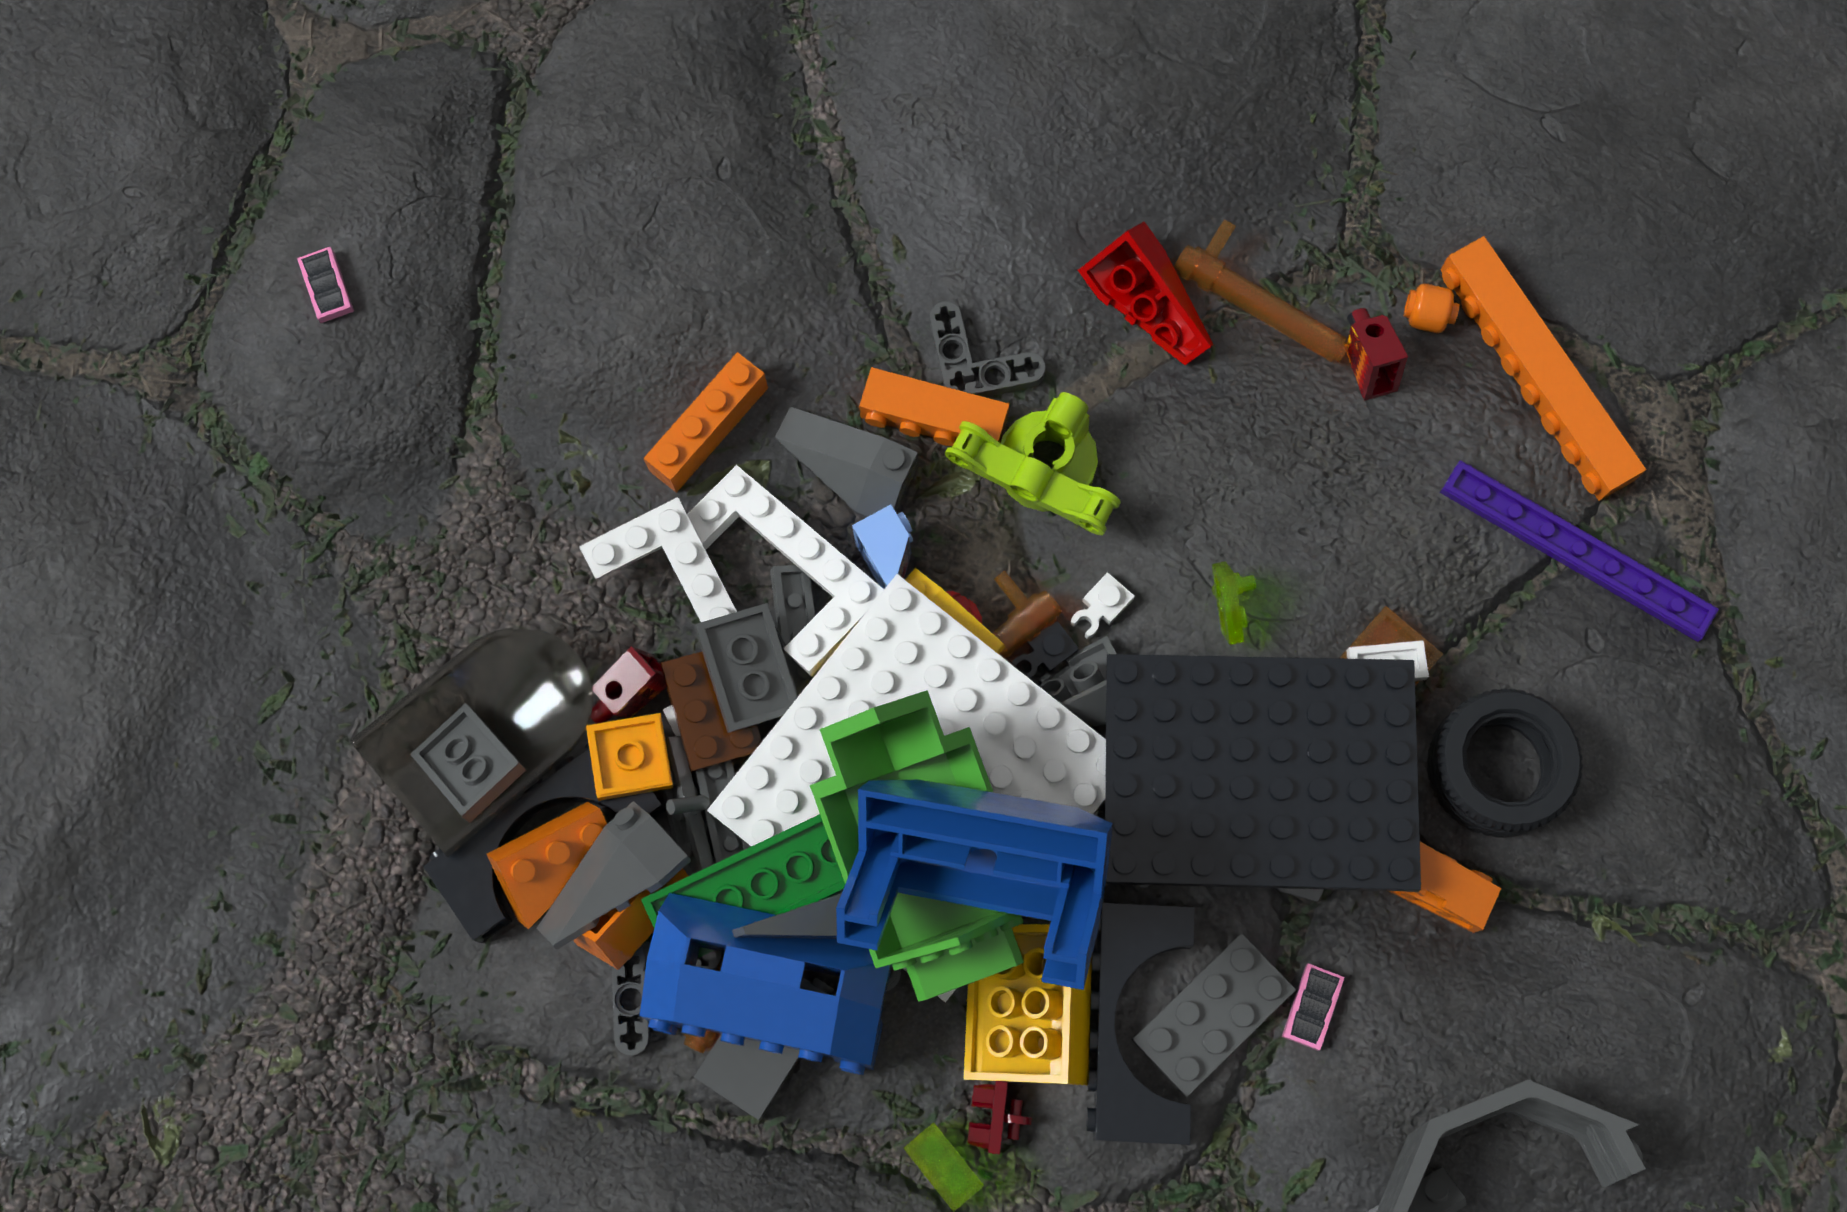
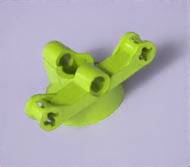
M1061 392L1058 398H1053L1047 411L1031 412L1016 420L1004 433L1001 443L981 427L971 422L962 421L959 426L961 432L956 441L944 453L954 464L1005 488L1008 495L1022 506L1041 512L1051 511L1097 535L1105 534L1107 530L1105 524L1113 509H1117L1121 504L1120 499L1113 493L1103 488L1092 486L1098 465L1096 443L1089 433V415L1087 414L1089 408L1083 400L1070 393ZM1052 441L1064 447V454L1059 459L1053 461L1052 469L1040 460L1032 458L1034 453L1033 446L1036 443Z

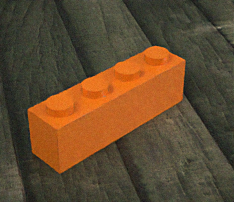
M737 352L643 458L649 471L677 493L768 389L765 373Z
M871 367L859 410L860 417L865 419V422L871 426L884 428L888 425L899 428L901 433L908 436L919 437L922 434L933 437L934 441L939 444L953 446L961 432L959 426L962 421L971 422L981 427L1001 443L1009 416V403Z

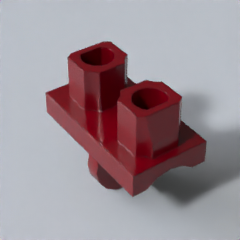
M995 1081V1085L982 1084L973 1086L971 1106L992 1109L991 1125L969 1123L967 1143L980 1148H986L988 1153L1000 1154L1003 1122L1009 1123L1007 1139L1019 1140L1020 1124L1032 1125L1031 1117L1021 1116L1023 1100L1011 1099L1010 1115L1004 1114L1007 1082Z

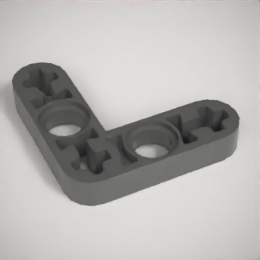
M942 301L931 309L930 327L944 387L958 390L957 386L951 385L955 384V378L962 377L963 382H970L965 384L963 392L990 397L1030 389L1038 386L1043 381L1045 362L1040 355L1033 352L972 363L959 307L952 302ZM942 313H947L948 317L952 318L950 321L952 334L945 335L943 321H938L941 319ZM949 344H957L962 348L963 353L957 359H948L942 351ZM1030 363L1031 367L1036 369L1033 377H1028L1027 372H1021L1024 370V364ZM1009 366H1014L1015 381H1010L1011 371ZM998 369L1003 372L1005 379L1001 384L991 385L985 380V374L989 370ZM974 373H979L981 388H976V381L971 382L974 381Z
M644 942L634 953V956L640 958V962L633 965V977L638 978L641 976L640 984L626 982L620 985L621 977L628 978V968L624 965L619 970L612 967L614 1041L617 1049L629 1056L643 1054L651 1043V1028L648 1027L649 1021L643 1019L642 1023L635 1021V1032L642 1034L643 1039L636 1042L635 1049L631 1050L630 1044L623 1042V1036L630 1034V1022L622 1023L621 1021L622 1016H640L641 1004L636 1010L628 1011L622 1006L621 997L626 990L631 988L637 989L642 997L646 962L651 942ZM712 951L716 952V957L709 959L708 966H703V962L697 959L696 967L716 971L723 962V952Z

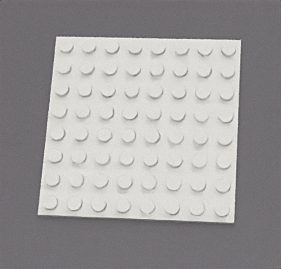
M896 574L707 811L750 846L756 845L819 815L820 813L810 785L836 776L819 729L871 708L928 690L944 736L970 727L994 793L1078 807L1094 814L1105 800L1106 739L901 576ZM843 889L825 898L840 894ZM956 989L940 994L938 997L946 1003Z

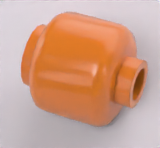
M1420 284L1416 290L1411 289L1409 291L1403 317L1408 318L1409 325L1412 328L1441 333L1445 330L1447 324H1455L1460 304L1454 303L1452 290L1430 284Z

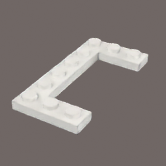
M737 465L687 514L705 550L740 517L833 597L784 648L786 654L811 676L826 663L884 590Z
M678 497L579 546L597 581L663 548L701 622L737 612ZM671 705L663 709V712L675 736H681Z

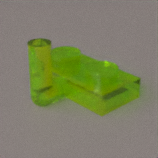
M1226 561L1212 564L1214 579L1212 593L1217 600L1221 632L1230 645L1244 642L1242 628H1246L1248 622L1244 607L1239 606L1238 595L1243 594L1244 591L1256 589L1255 578L1253 575L1240 577L1238 572L1234 573Z

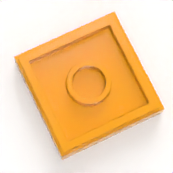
M661 713L586 725L598 801L673 788Z

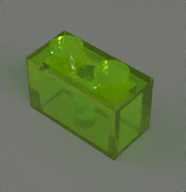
M935 1122L904 1147L907 1154L953 1212L984 1186L983 1182Z

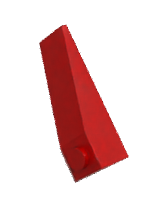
M1145 221L1127 230L1078 269L1080 275L1100 301L1107 306L1111 304L1125 315L1124 319L1132 325L1137 324L1151 335L1152 341L1182 364H1188L1214 345L1165 249Z

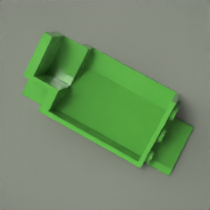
M928 690L871 708L819 729L836 776L810 785L845 884L859 850L858 789L868 781L919 779L993 792L970 727L944 736ZM898 893L878 950L869 949L875 968L892 964L893 970L896 971L906 967L919 1002L1024 963L1012 930L1013 927L1024 923L1021 915Z

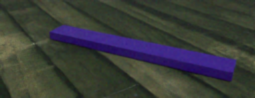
M1459 460L1440 491L1444 496L1697 642L1704 637L1719 610L1712 604Z

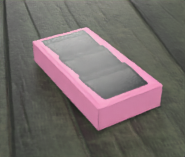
M331 247L297 258L320 323L354 312L335 253Z
M1309 963L1306 964L1282 1037L1320 1051L1345 977Z

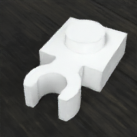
M1107 572L1083 598L1082 602L1089 608L1077 611L1071 619V625L1074 627L1080 620L1089 621L1091 628L1087 630L1084 637L1090 639L1096 634L1101 619L1110 626L1134 600L1135 596Z

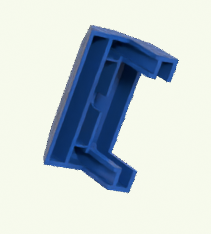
M925 780L868 781L858 789L859 850L836 907L837 943L878 950L898 893L1048 920L1051 923L1044 945L1043 958L1047 960L1042 975V982L1084 990L1099 928L1113 823L1078 807Z
M674 893L668 894L658 911L645 969L640 1017L649 1021V1028L671 1035H676L677 1028L682 1029L681 1033L705 1038L706 1031L720 1033V1041L743 1046L745 1039L760 1042V1050L782 1054L784 1047L799 1050L798 1058L822 1062L823 1055L832 1057L836 1062L840 1063L839 1068L841 1071L864 1075L865 1068L874 1070L883 1027L881 1015L892 964L875 968L869 949L837 943V939L734 938L733 929L775 915ZM700 947L725 952L720 971L696 967ZM804 969L839 976L836 996L800 989Z

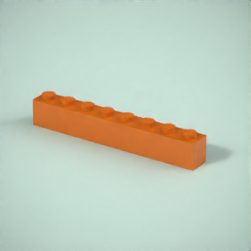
M1485 236L1450 254L1440 269L1444 283L1449 289H1454L1461 300L1465 314L1469 318H1474L1481 329V335L1485 343L1495 349L1501 358V365L1505 372L1513 376L1520 385L1524 400L1529 405L1535 407L1541 416V423L1544 429L1549 434L1555 436L1561 445V452L1566 461L1574 464L1579 471L1585 489L1589 493L1594 494L1598 501H1601L1634 482L1647 469Z

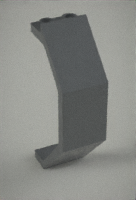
M1525 1080L1435 1117L1408 1134L1376 1212H1408L1439 1139L1503 1113L1514 1114L1576 1139L1585 1152L1602 1188L1646 1169L1642 1162L1643 1156L1639 1146L1634 1140L1630 1139L1626 1132L1639 1124L1531 1080Z

